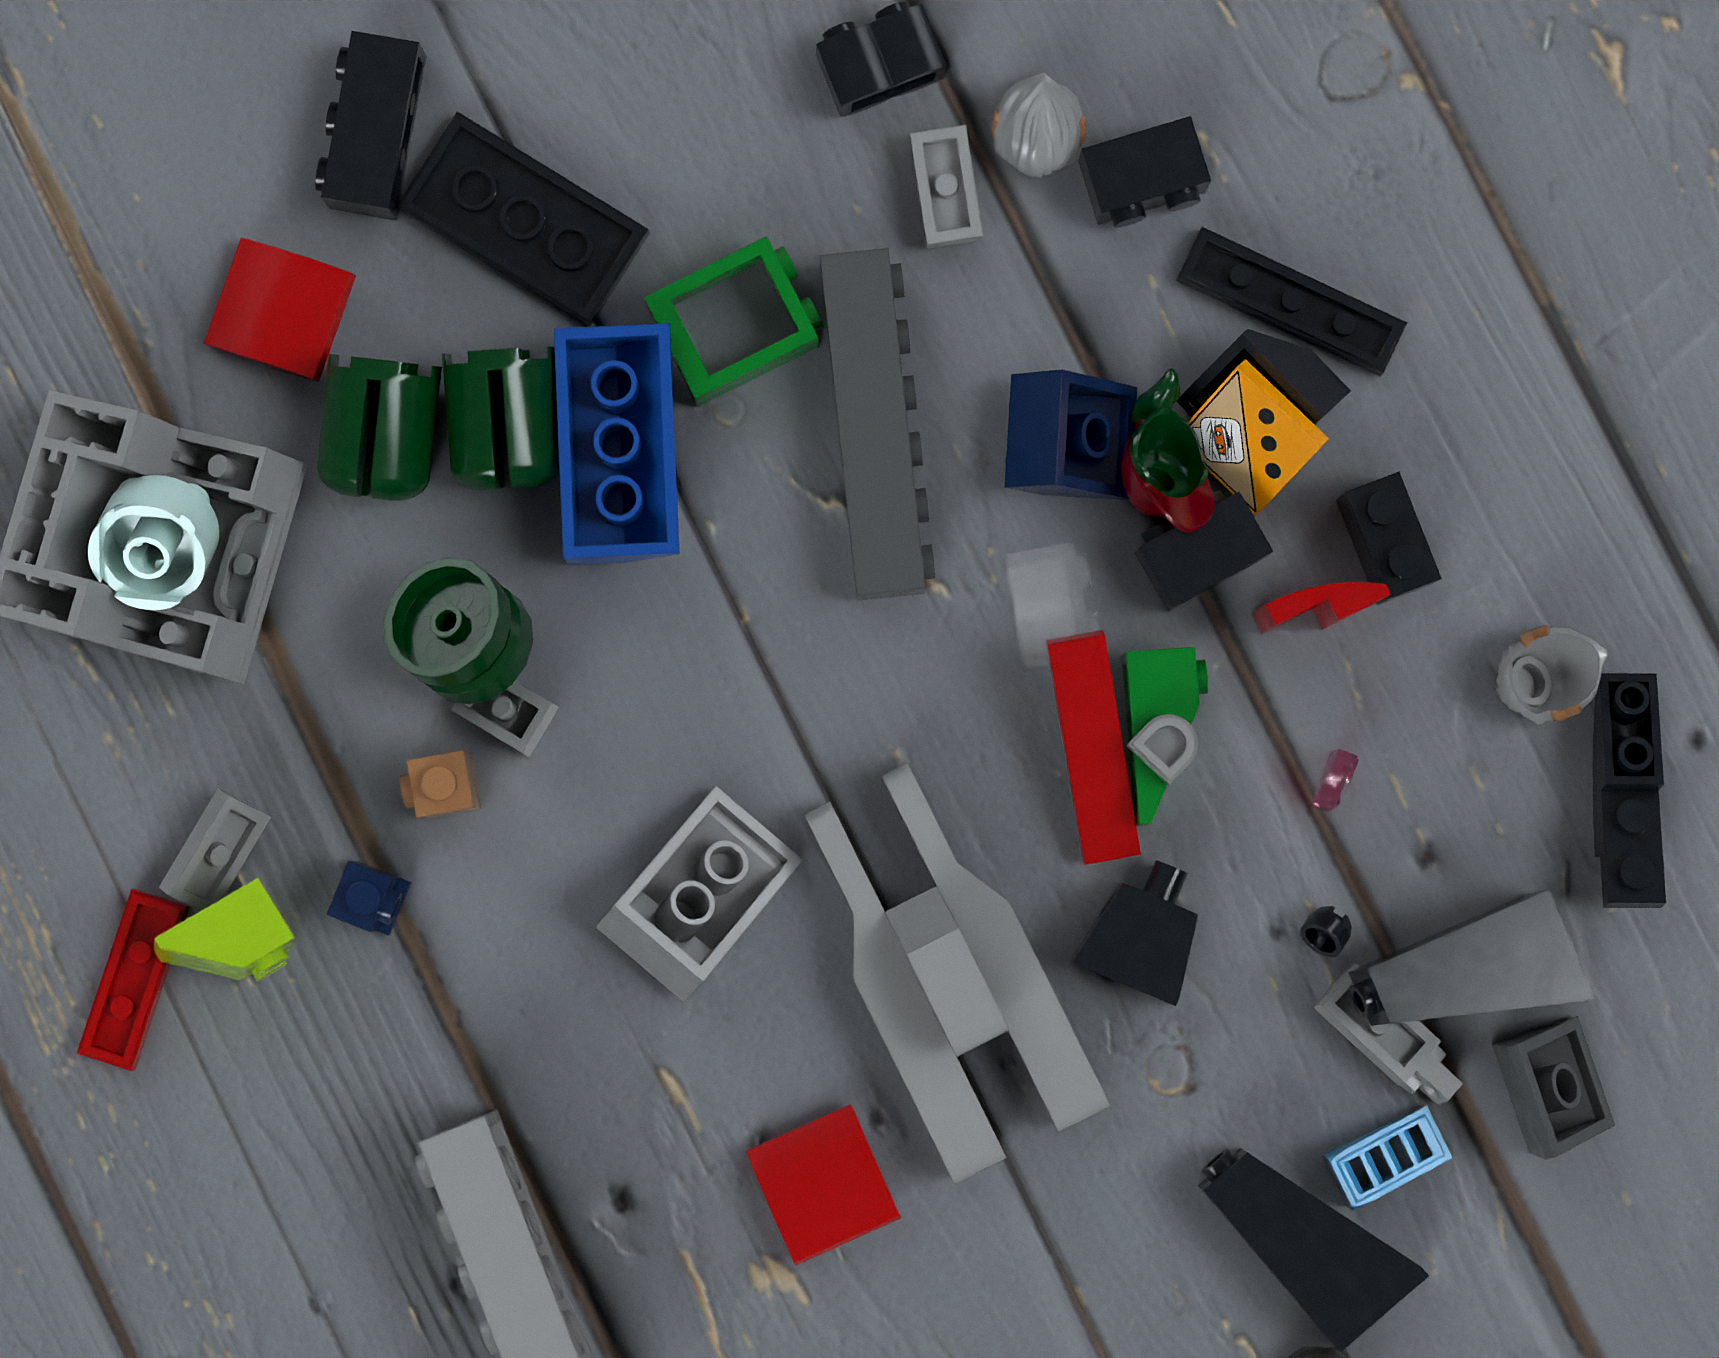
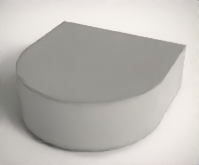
M1167 714L1149 721L1126 746L1167 785H1170L1194 759L1198 748V740L1194 728L1188 721L1179 716Z

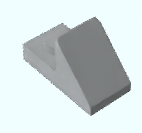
M514 681L510 687L492 699L473 704L455 702L451 711L530 757L559 707Z

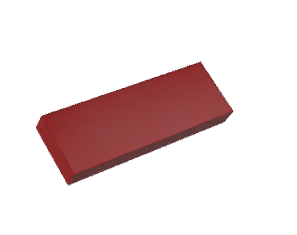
M131 889L76 1054L129 1071L136 1069L170 964L160 962L154 952V938L185 921L190 906L138 889Z

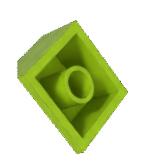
M256 878L154 938V952L160 962L240 981L253 974L258 982L287 964L286 960L289 958L287 953L291 950L295 937L259 878Z

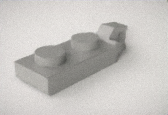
M1355 963L1349 966L1313 1008L1398 1086H1402L1411 1094L1420 1089L1437 1105L1448 1102L1463 1083L1440 1063L1446 1056L1444 1051L1438 1046L1442 1041L1419 1020L1371 1026L1368 1018H1363L1355 1008L1350 994V987L1353 986V982L1348 972L1360 966Z

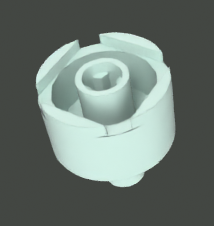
M146 475L123 481L108 501L89 539L88 559L91 570L97 580L101 583L103 579L107 585L116 591L114 597L131 607L144 610H163L179 604L183 598L195 591L201 584L218 545L219 525L216 514L210 505L209 495L205 489L197 484L186 483L163 475Z

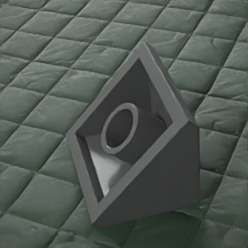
M1578 1016L1492 1043L1530 1154L1543 1159L1555 1158L1615 1126Z

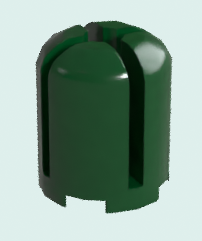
M547 347L548 358L530 359L529 350H522L520 348L468 351V363L452 364L451 354H441L450 469L455 479L475 490H494L505 487L498 372H502L508 464L512 488L541 486L559 474L555 347Z
M328 354L317 459V471L320 480L331 490L346 496H369L371 491L373 499L402 501L422 493L430 481L442 367L431 366L430 377L418 376V364L351 356L349 368L338 366L339 355Z

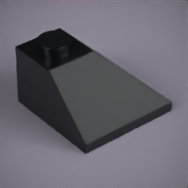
M1247 329L1176 402L1193 417L1245 359L1315 425L1347 396L1351 390L1313 350Z

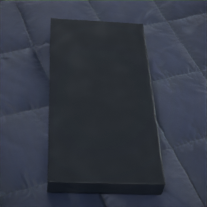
M458 111L397 205L398 209L588 327L592 326L650 234L648 228Z

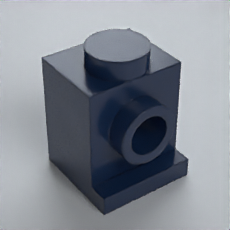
M348 860L326 915L369 932L378 931L390 936L411 882L362 862Z

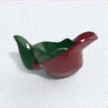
M1170 368L1155 385L1142 393L1135 402L1132 413L1135 432L1128 439L1121 463L1122 479L1127 496L1137 510L1149 516H1164L1178 530L1189 533L1199 530L1210 520L1214 512L1215 500L1207 477L1208 467L1203 462L1196 432L1181 416L1172 410V405L1180 396V385L1177 372Z

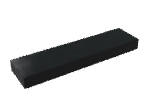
M1201 227L1176 280L1378 376L1384 374L1407 325V322L1204 227Z

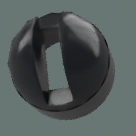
M1324 906L1310 914L1300 930L1301 937L1307 946L1318 954L1327 957H1336L1341 953L1349 941L1352 929L1349 917L1345 914L1342 918L1334 913L1336 908L1334 906Z

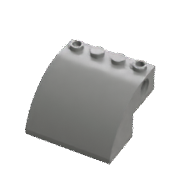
M49 390L0 553V617L244 684L308 464L266 447L180 428L138 410ZM163 475L186 483L197 484L205 489L209 495L210 505L218 520V545L201 584L195 591L183 598L179 604L168 609L144 610L124 604L114 597L116 591L107 585L103 579L101 583L97 580L89 564L88 544L91 534L111 496L121 483L129 478Z

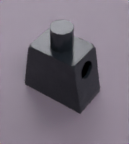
M1156 860L1143 891L1128 884L1119 883L1078 946L1071 962L1176 1006L1180 998L1198 914L1175 905L1188 873Z

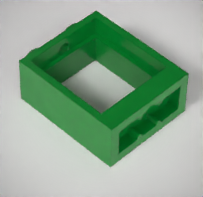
M767 236L644 297L647 308L655 323L670 324L671 355L697 407L819 347L818 336L815 331L824 327L820 316L809 296L799 300L790 283L791 280L798 277L795 267L785 248L782 246L774 250ZM762 262L797 332L709 376L674 305Z

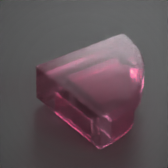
M1341 749L1330 752L1311 805L1329 812L1338 806L1345 782L1350 783L1358 764L1357 755Z

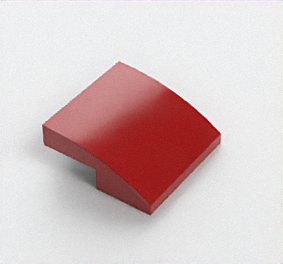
M241 237L203 344L221 352L262 363L274 370L319 382L356 275L296 253Z
M1341 582L1325 584L1284 595L1264 604L1251 615L1260 633L1263 634L1313 610L1323 630L1374 605L1391 595L1387 585L1382 583Z
M851 1104L746 1151L771 1213L795 1265H799L901 1219L881 1169L876 1162Z

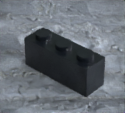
M351 31L349 47L340 48L336 63V80L342 81L339 101L331 102L328 107L325 125L326 135L332 136L328 158L321 157L319 159L315 177V188L317 191H322L321 198L329 209L391 220L397 219V205L400 202L426 55L419 42Z

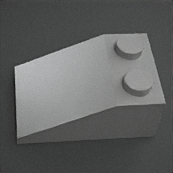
M716 786L605 915L596 928L684 1002L712 972L803 859Z

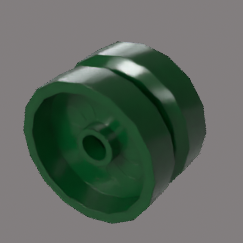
M447 557L428 562L406 576L391 596L383 620L385 644L394 661L430 689L451 702L473 704L489 700L510 687L527 665L533 645L532 619L521 600L501 586L485 570L470 560Z

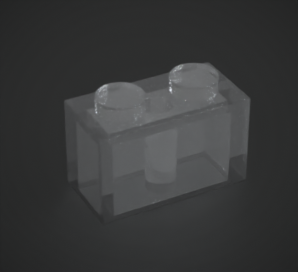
M1073 542L1005 554L1002 561L1023 672L1050 667L1045 640L1100 630L1096 611L1086 612L1082 590L1091 588L1087 559L1085 554L1075 556Z

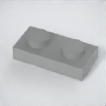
M966 125L910 133L909 139L926 248L983 240Z
M217 788L159 888L169 896L200 911L224 898L271 817L262 810Z

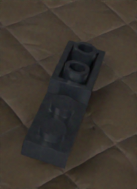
M1601 673L1600 684L1595 696L1593 728V830L1595 857H1600L1603 908H1661L1666 904L1659 790L1664 785L1657 674Z

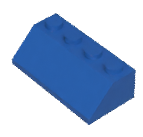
M670 324L555 328L554 347L563 559L568 565L628 563L680 554Z

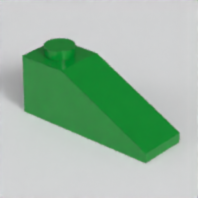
M1195 647L1128 651L1122 655L1128 743L1149 721L1161 715H1176L1192 724L1200 705L1199 694L1208 693L1205 659L1196 660ZM1129 749L1136 826L1148 825L1153 821L1167 784Z

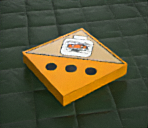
M1246 359L1235 368L1187 422L1196 432L1202 459L1208 467V471L1232 494L1240 491L1247 506L1255 516L1268 505L1329 440L1315 424Z

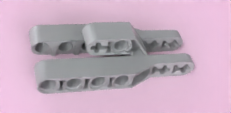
M905 763L881 775L935 887L884 911L830 801L804 815L854 914L853 980L953 1182L956 1184L1006 1159L1002 1147L957 1059L958 1056L1008 1032L1058 1132L1110 1107L1010 902L957 863L909 765Z

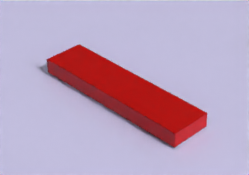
M1103 630L1045 640L1084 865L1141 855L1105 633Z

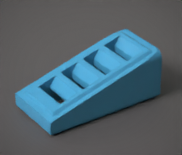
M1427 1105L1322 1155L1347 1207L1351 1210H1355L1389 1193L1452 1158ZM1417 1124L1431 1151L1430 1154L1422 1158L1408 1129ZM1396 1135L1411 1162L1402 1168L1388 1141ZM1378 1146L1391 1172L1383 1177L1380 1176L1368 1151ZM1357 1156L1370 1180L1369 1184L1362 1187L1349 1163L1350 1160Z

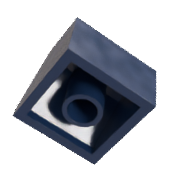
M1063 369L1011 374L1004 488L1040 495L1130 500L1123 484L1121 463L1126 443L1130 436L1133 435V432H1135L1132 413L1137 401L1138 387Z

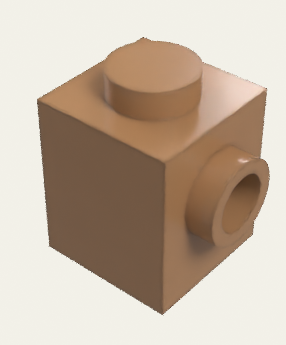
M461 750L406 760L409 774L400 775L401 792L406 809L415 808L416 818L430 819L481 809L472 753Z

